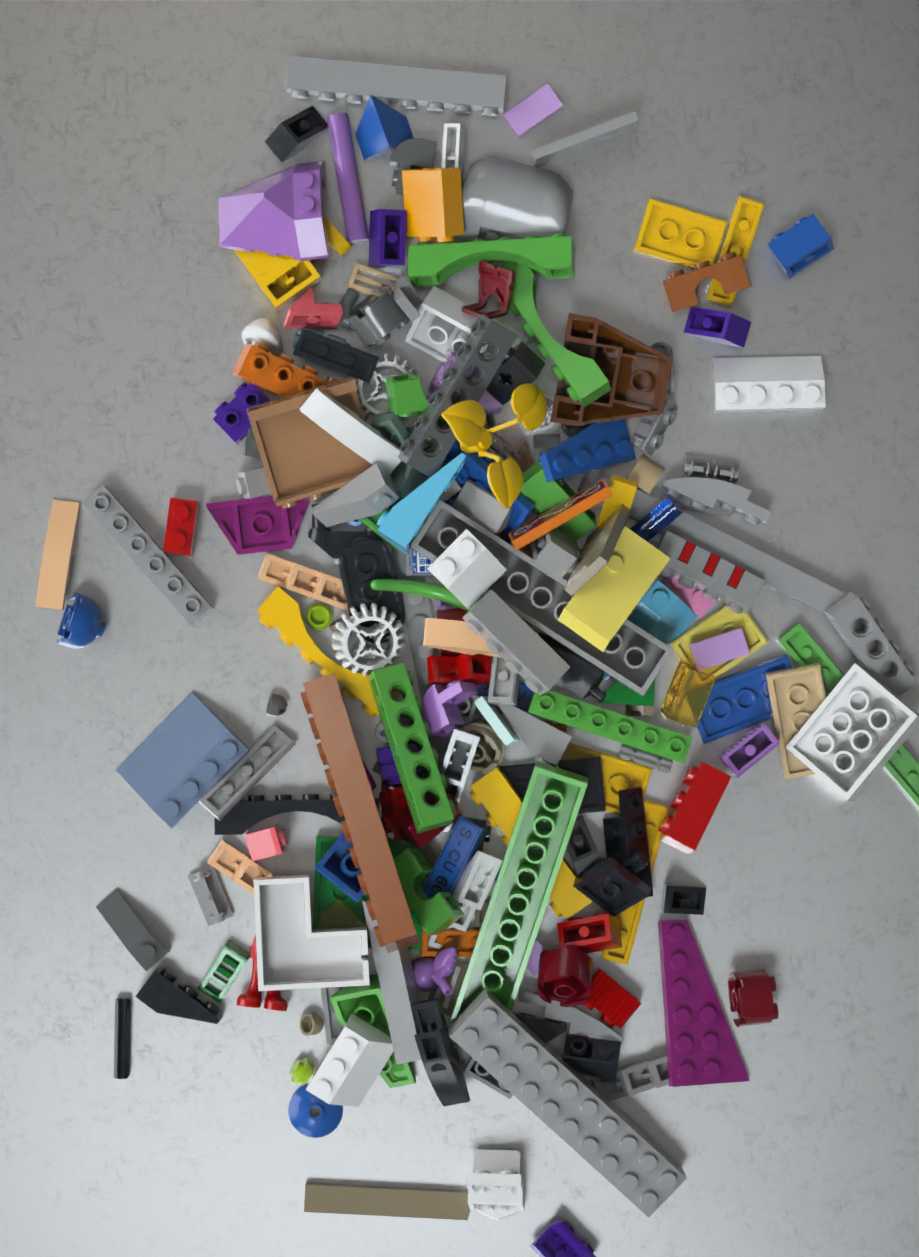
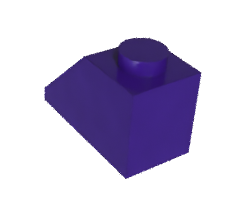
M691 307L684 333L719 344L744 348L751 321L731 312Z

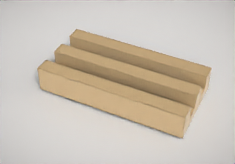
M355 262L347 288L367 296L372 294L373 297H378L381 293L354 284L355 280L380 289L389 285L357 274L359 270L395 283L399 277Z

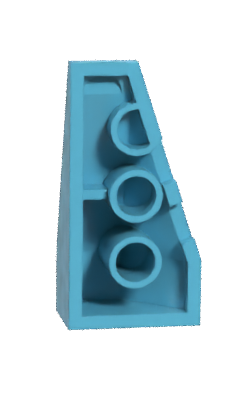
M461 453L393 506L390 512L385 510L377 522V525L380 526L378 529L379 535L401 552L408 555L412 549L410 547L427 521L426 517L428 514L431 515L438 502L442 500V493L449 490L467 461V456Z
M657 580L627 620L667 645L679 638L697 618V615L677 595ZM604 672L603 679L605 681L612 678Z

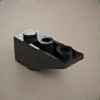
M157 968L135 996L159 1014L218 1024L222 1019V1016L219 1014L221 1010L210 1001H207L205 1004L197 998L199 993L187 984L184 987L175 981L177 976L166 968H163V970Z

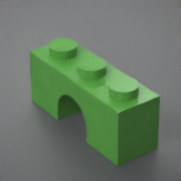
M407 848L394 859L409 910L414 911L419 918L418 924L424 932L430 935L441 934L464 915V912L449 892H439L431 899L425 895L422 888L423 880L433 869L418 848Z

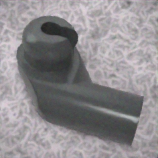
M349 288L339 302L343 310L339 324L343 328L353 330L345 318L352 316L349 312L360 295Z

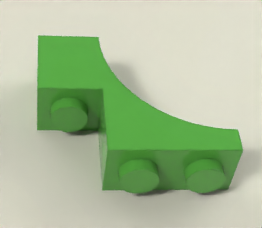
M412 372L386 376L388 409L399 417H409L414 415L415 412L417 420L428 407V401L423 393L420 378ZM441 415L437 419V425L445 420ZM431 438L426 439L425 442L430 444Z

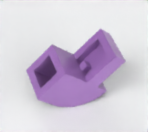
M455 680L448 685L434 684L427 690L422 700L421 715L423 722L428 724L430 736L446 737L453 732L454 727L459 729L465 725L458 705L478 693L474 683Z

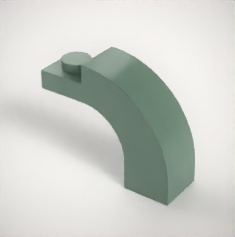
M395 413L375 416L370 423L384 438L398 447H401L402 443L409 439L414 430V426L405 427ZM402 460L389 475L400 497L389 508L392 509L393 506L426 481L425 474L407 465Z

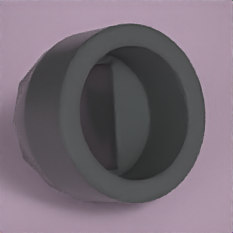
M271 693L266 714L272 716L284 714L288 706L286 699L281 695Z

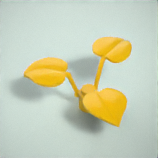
M529 383L519 385L511 396V407L518 417L490 429L483 427L486 421V413L483 407L474 400L458 402L441 414L459 441L463 452H478L479 457L485 456L496 461L489 464L487 478L493 494L505 509L510 508L518 497L523 485V474L519 465L513 459L509 458L502 461L500 456L489 453L486 450L492 444L491 433L515 425L520 421L526 430H534L541 426L546 416L547 406L545 396L538 385Z

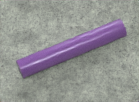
M336 113L326 118L347 242L360 243L369 240L349 117L348 113Z

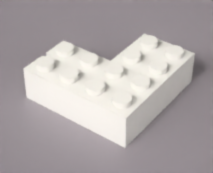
M309 875L253 877L258 991L369 985L368 958L362 957V955H368L366 927L311 930Z

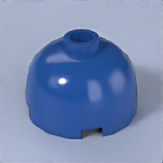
M75 592L70 598L75 600L73 606L67 605L58 629V635H61L62 638L57 639V643L79 649L92 644L96 637L101 638L106 623L102 622L103 615L100 606L93 599Z

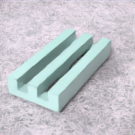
M481 696L475 701L479 711L505 745L511 746L520 740L498 708L488 703V696Z

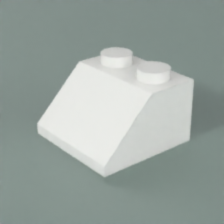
M467 529L428 568L429 572L467 609L507 571L493 554Z

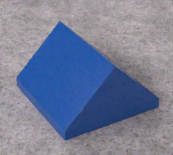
M343 832L315 866V869L358 903L364 895L357 874L362 873L361 868L356 869L349 851V848L353 847V843H347Z

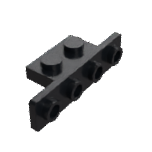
M642 788L619 790L621 817L603 818L607 858L612 857L619 864H622L637 853H644L649 863L634 875L651 887L648 896L651 897L653 896Z

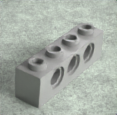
M850 592L824 612L863 669L895 694L901 696L917 684L912 677L915 672L906 660L904 662L901 661L897 655L901 651L892 639L887 640L883 634L886 629L877 617L872 618L868 612L871 606L862 595L858 597ZM862 618V627L858 630H854V622L857 619ZM877 640V648L869 652L868 646L870 642ZM887 662H892L891 670L883 673V666Z

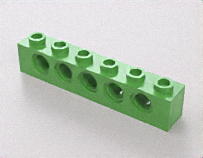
M404 663L374 670L368 677L417 834L449 825L454 820L455 808L452 800H448L445 789H447L446 779L442 773H439L437 767L438 755L434 747L431 748L428 739L430 737V730L427 722H423L420 714L422 711L420 699L418 696H414L412 674L410 670H406ZM396 690L400 692L403 700H395L391 696V691ZM399 717H407L411 722V726H403L399 721ZM407 742L416 743L419 747V752L414 753L410 751ZM416 768L424 769L427 772V778L422 779L418 777ZM424 794H431L435 798L436 804H428L424 799Z
M550 690L542 695L532 691L526 712L680 763H685L693 739L692 737Z

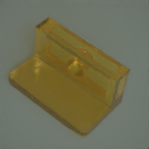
M679 661L661 707V712L667 719L697 727L714 685L715 677L695 670L689 663Z

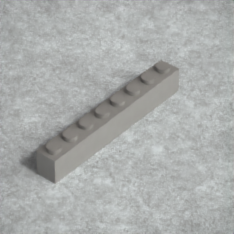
M289 55L286 89L287 93L292 94V97L297 99H308V95L319 96V100L332 102L335 101V98H344L347 103L362 104V100L368 101L370 95L388 106L389 103H398L400 107L406 109H416V106L420 105L427 106V109L430 111H443L444 108H453L454 112L460 114H470L471 110L482 111L481 114L484 116H498V113H503L507 75Z

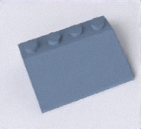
M192 692L116 771L170 828H173L250 748Z

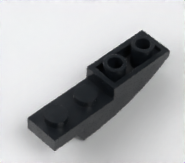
M440 998L413 1003L411 1008L418 1031L414 1035L427 1076L443 1106L471 1101L458 1050L452 1047Z

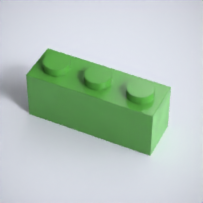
M540 460L522 473L523 485L520 493L536 507L535 511L538 516L576 495L563 479L547 483ZM588 509L557 528L577 541L596 526L595 513Z

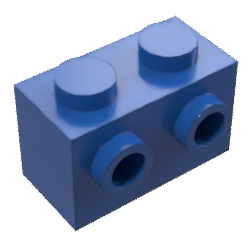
M814 214L799 219L794 224V227L785 233L781 232L775 235L771 242L767 244L771 255L788 279L835 249L830 236Z

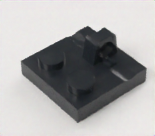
M612 857L599 860L593 868L576 877L573 887L613 917L647 898L651 891L650 886L628 869L621 866Z

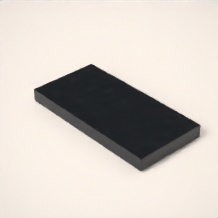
M590 757L560 760L557 765L559 768L589 778L578 814L606 811L601 758ZM536 763L499 766L501 772L506 775L512 786L524 800Z

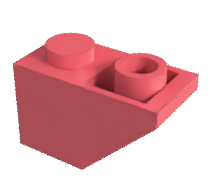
M278 824L245 834L252 861L279 855L286 851L285 846L288 845V839L285 830H279Z

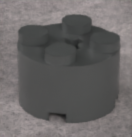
M390 286L379 289L381 295L378 297H373L371 294L349 312L352 316L345 318L362 342L369 347L376 343L378 346L383 344L391 337L389 332L396 327L400 329L411 321L396 303L394 291Z

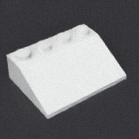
M855 663L786 748L844 799L856 801L919 725V712Z

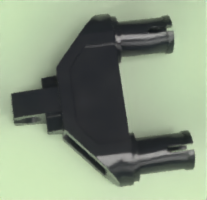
M312 514V529L308 531V538L335 560V566H338L342 549L353 539L368 536L377 538L382 542L384 541L368 527L364 531H331Z

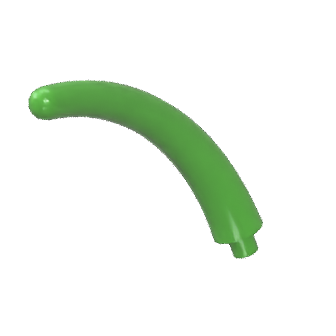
M375 579L371 582V588L374 590L423 596L454 605L466 611L470 610L444 585L400 579Z

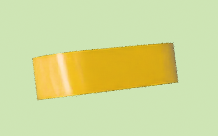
M323 215L324 225L328 233V243L342 257L352 247Z

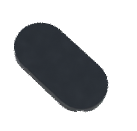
M364 536L353 539L342 549L338 560L349 617L352 616L351 607L360 612L361 604L364 603L367 610H370L371 604L375 603L378 609L377 612L382 606H385L388 609L387 614L391 612L396 614L394 621L400 620L404 624L405 610L401 592L381 591L371 588V582L375 579H398L390 550L382 541L374 537ZM370 620L364 621L360 623V625L363 627H371L375 623L378 624L379 622ZM387 628L383 632L385 635L381 638L380 643L390 641V631ZM362 634V636H363V638H364L365 640H367L368 642L374 643V640H373V638H372V635H371V638H370L369 636L365 637V636Z

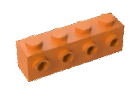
M255 342L254 346L250 344L244 345L232 372L233 375L282 398L338 381L327 376L326 380L318 377V371L309 366L303 365L302 368L293 365L294 359L279 353L278 357L269 353V347Z

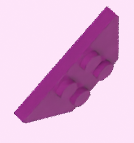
M272 496L207 503L206 506L237 555L293 549L310 500H308V497L297 500L298 504L289 508H282V505L276 506Z

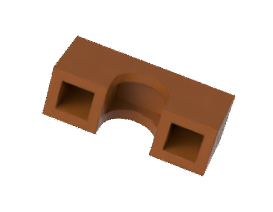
M732 252L720 256L721 262L710 265L708 260L693 265L695 271L684 274L683 269L668 273L669 279L664 280L663 284L672 313L700 304L698 287L707 278L717 280L722 286L724 295L752 287L753 285L743 255L736 256V253Z

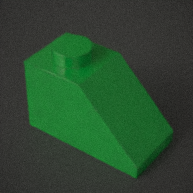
M655 679L643 697L619 681H615L604 691L607 695L601 703L653 706Z

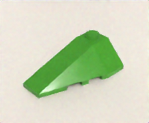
M378 975L369 976V985L347 986L331 995L332 1005L338 1021L343 1027L350 1016L354 1014L391 1037ZM393 1052L381 1070L380 1076L390 1088L415 1084L416 1076L413 1063L396 1064Z

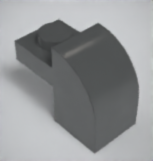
M413 138L403 141L394 149L389 162L390 166L399 167V170H394L392 177V186L396 187V194L403 195L402 170L434 168L437 141Z

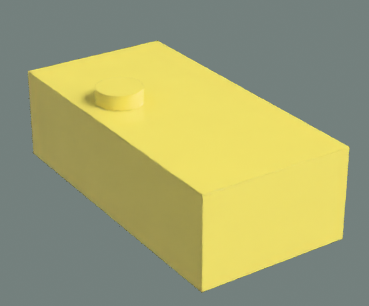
M625 526L608 564L572 597L558 620L604 652L664 570L670 557Z

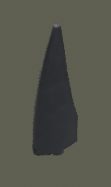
M539 632L538 635L570 666L559 679L560 682L582 700L591 695L601 703L607 695L598 688L603 680L604 671L551 637Z

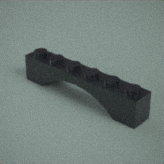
M330 793V799H319V794H302L303 799H292V794L275 795V800H264V795H248V800L239 801L220 821L214 817L215 835H241L265 818L287 812H312L327 816L339 823L345 821V817H339L332 797L337 793ZM374 798L380 815L379 798Z

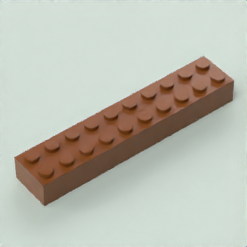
M335 673L303 683L305 692L300 694L307 714H313V717L308 718L315 740H321V743L316 744L323 765L328 764L329 769L324 771L331 791H337V794L332 797L339 817H345V821H341V826L347 843H353V847L349 848L353 864L356 869L361 868L362 873L357 874L363 894H369L370 897L369 900H365L371 920H377L378 926L373 928L379 946H385L387 952L390 953L420 943Z

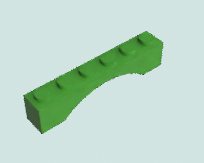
M555 234L552 237L544 238L531 235L524 239L502 237L494 241L473 239L470 242L459 243L458 241H449L443 244L420 242L417 245L409 246L408 277L413 287L441 285L456 273L478 265L480 261L484 260L523 265L539 272L547 279L575 277V245L572 236L565 234Z
M510 262L500 265L516 272V280L513 284L514 293L509 308L514 317L520 315L524 321L521 325L529 338L533 336L539 343L536 348L543 359L549 358L554 364L551 367L553 373L559 381L565 380L569 386L566 388V391L575 403L579 400L584 408L610 391L609 381L593 359L582 357L567 350L555 341L544 328L537 313V282L531 269Z

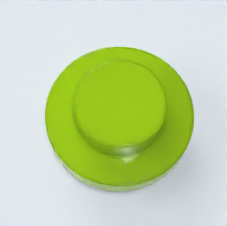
M316 603L307 609L305 619L308 626L312 629L324 630L331 624L333 615L327 605Z
M304 1058L302 1061L297 1060L290 1070L293 1083L304 1085L310 1079L314 1072V1066L310 1064L311 1061Z

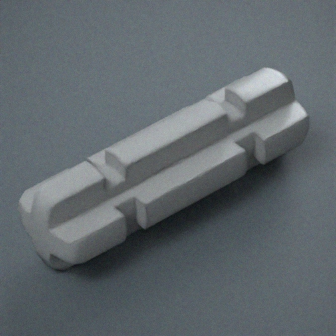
M626 744L622 745L619 753L621 759L627 761L631 759L634 763L653 769L657 767L658 770L666 773L670 771L673 763L671 759L658 757L659 755L638 748L635 750L634 747Z

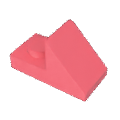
M310 287L289 308L284 321V328L337 329L343 314L342 305L330 303L315 304L312 287Z

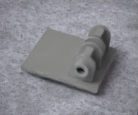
M685 455L682 478H711L736 484L739 477V463ZM684 497L678 500V509L702 512L691 507L690 500ZM716 501L712 510L706 508L705 512H703L729 517L732 514L719 507L721 503Z

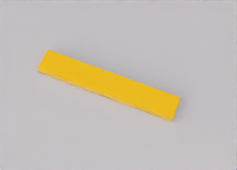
M643 800L652 876L661 842L659 840L661 833L658 831V828L664 817L668 816L670 807ZM645 899L614 916L620 922L622 947L602 951V959L628 965Z

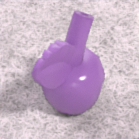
M455 947L442 950L436 958L420 957L411 961L417 989L423 992L435 991L439 987L445 996L453 993L454 989L446 977L450 976L455 968V962L457 961V949Z

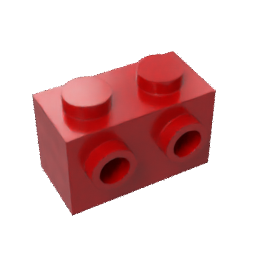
M597 913L587 918L575 917L568 919V921L557 923L559 949L565 948L568 945H577L581 948V952L588 954L622 947L620 922L609 913Z

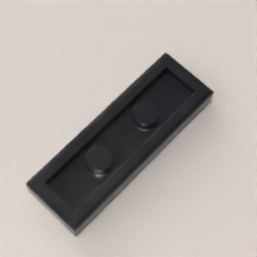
M303 328L293 351V355L369 384L380 359L375 355Z

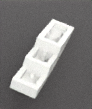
M318 388L314 390L301 406L300 411L372 465L377 463L388 475L401 462V459L398 458L400 447L384 438L378 430L362 421L356 413Z
M479 850L475 853L452 894L464 915L447 929L455 928L466 932L475 910L481 911L503 862L502 859ZM430 935L428 945L440 949L443 945L435 942L437 935Z

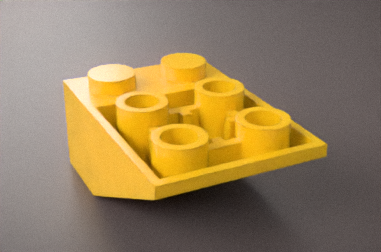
M234 250L277 312L321 281L320 275L309 260L299 261L284 255H278V257L269 256L268 253L260 251L251 253Z

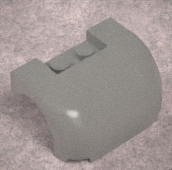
M488 156L486 159L478 160L471 164L462 186L464 234L453 236V239L461 243L470 242L473 239L494 241L502 237L524 239L531 235L544 238L552 237L555 234H564L573 199V189L561 177V174L551 170L500 157Z

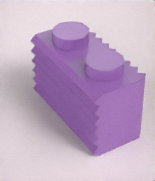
M758 724L757 727L753 728V731L749 730V734H745V738L741 737V741H737L736 744H732V748L724 751V755L720 754L719 758L733 776L738 778L780 743L765 724Z

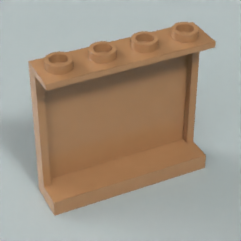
M352 377L246 409L276 506L282 505V508H289L297 505V500L307 497L308 500H315L323 497L324 492L332 489L336 492L373 466L300 411L301 406L314 390L318 388L356 413L365 422L356 392L358 390L356 382Z

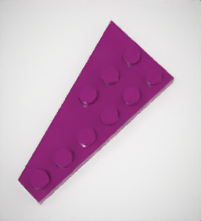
M658 921L669 1087L750 1081L688 921Z

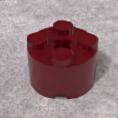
M568 945L561 949L542 951L538 966L537 993L539 997L551 1004L552 1000L559 1001L561 1007H574L587 1002L588 996L592 995L594 964L592 959L587 954L581 952V948L577 945Z
M765 969L730 972L729 976L733 978V981H728L729 1005L731 1012L736 1011L738 1019H733L737 1027L769 1024L772 1020L778 1019V1007L776 1003H773L772 992L776 991V982L773 975L768 976Z

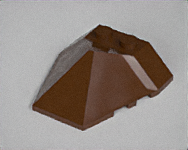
M569 313L564 347L577 355L593 359L609 381L611 390L583 408L579 400L574 403L568 395L566 388L569 386L565 380H558L550 422L583 426L596 422H610L663 414L673 359L596 317Z

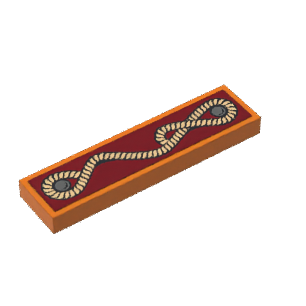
M602 479L508 533L510 540L516 550L520 549L606 500L613 494L605 480Z

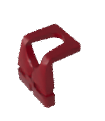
M485 260L480 261L478 272L480 274V279H478L479 301L478 303L462 307V312L478 318L482 314L489 319L505 316L508 314L512 301L516 272ZM494 294L499 302L500 310L479 312V310L486 307L488 300Z

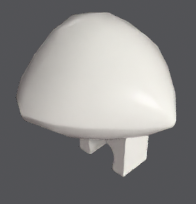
M265 317L258 318L250 322L243 329L242 340L245 344L254 346V343L258 342L269 347L270 354L278 357L279 353L282 354L281 335L273 321Z

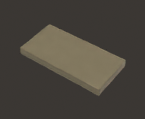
M624 504L588 536L577 564L564 589L571 596L575 595L608 564L630 513V510Z

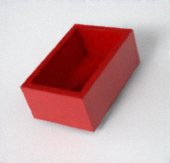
M704 762L688 768L682 780V783L686 785L683 791L680 790L679 793L675 794L670 804L673 811L671 815L668 814L667 817H664L658 828V831L661 833L659 840L686 854L695 851L732 776Z

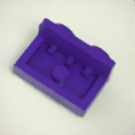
M561 1220L550 1223L530 1246L540 1257H596L593 1254V1248L574 1234L575 1231L571 1225Z

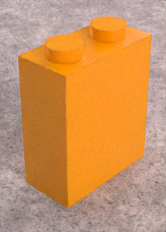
M460 168L402 170L404 210H406V236L417 237L419 242L433 241L434 237H437V242L454 241L453 236L463 235L464 220Z

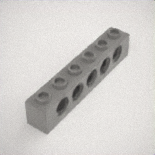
M102 484L82 502L191 626H195L214 609L107 486Z

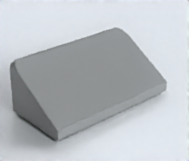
M468 479L454 502L453 508L494 535H497L507 528L513 506L505 509L498 502L494 494Z

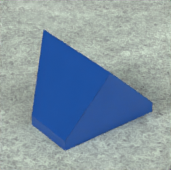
M370 95L355 134L364 161L394 151L403 141L414 138L406 116Z

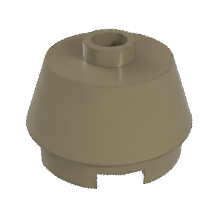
M475 720L459 728L480 736L470 767L471 770L482 771L481 774L492 771L502 762L505 754L504 743L487 720Z

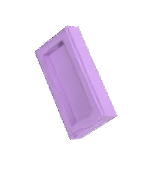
M547 83L505 112L503 116L519 138L563 108V104Z
M742 628L689 645L697 671L750 654Z

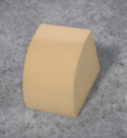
M642 454L626 479L639 482L637 489L649 494L665 471V468Z

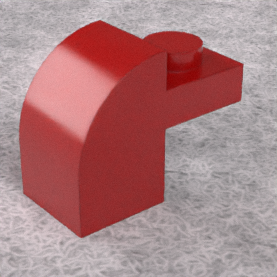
M461 654L457 657L431 655L427 657L428 684L448 685L455 680L474 683L475 686L485 684L490 681L491 656L483 654Z

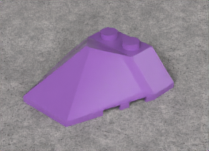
M316 161L296 164L219 197L220 247L251 253L254 251L266 252L269 256L278 257V255L290 256L294 260L299 261L329 258L328 233L323 221L322 187H326L325 162Z

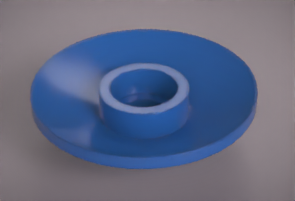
M309 1084L300 1087L291 1097L288 1107L290 1121L298 1132L307 1137H324L338 1127L342 1119L343 1106L326 1103L308 1092L306 1088ZM312 1107L320 1109L318 1116L311 1115L310 1109Z

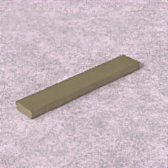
M305 1184L304 1212L468 1220V1191Z

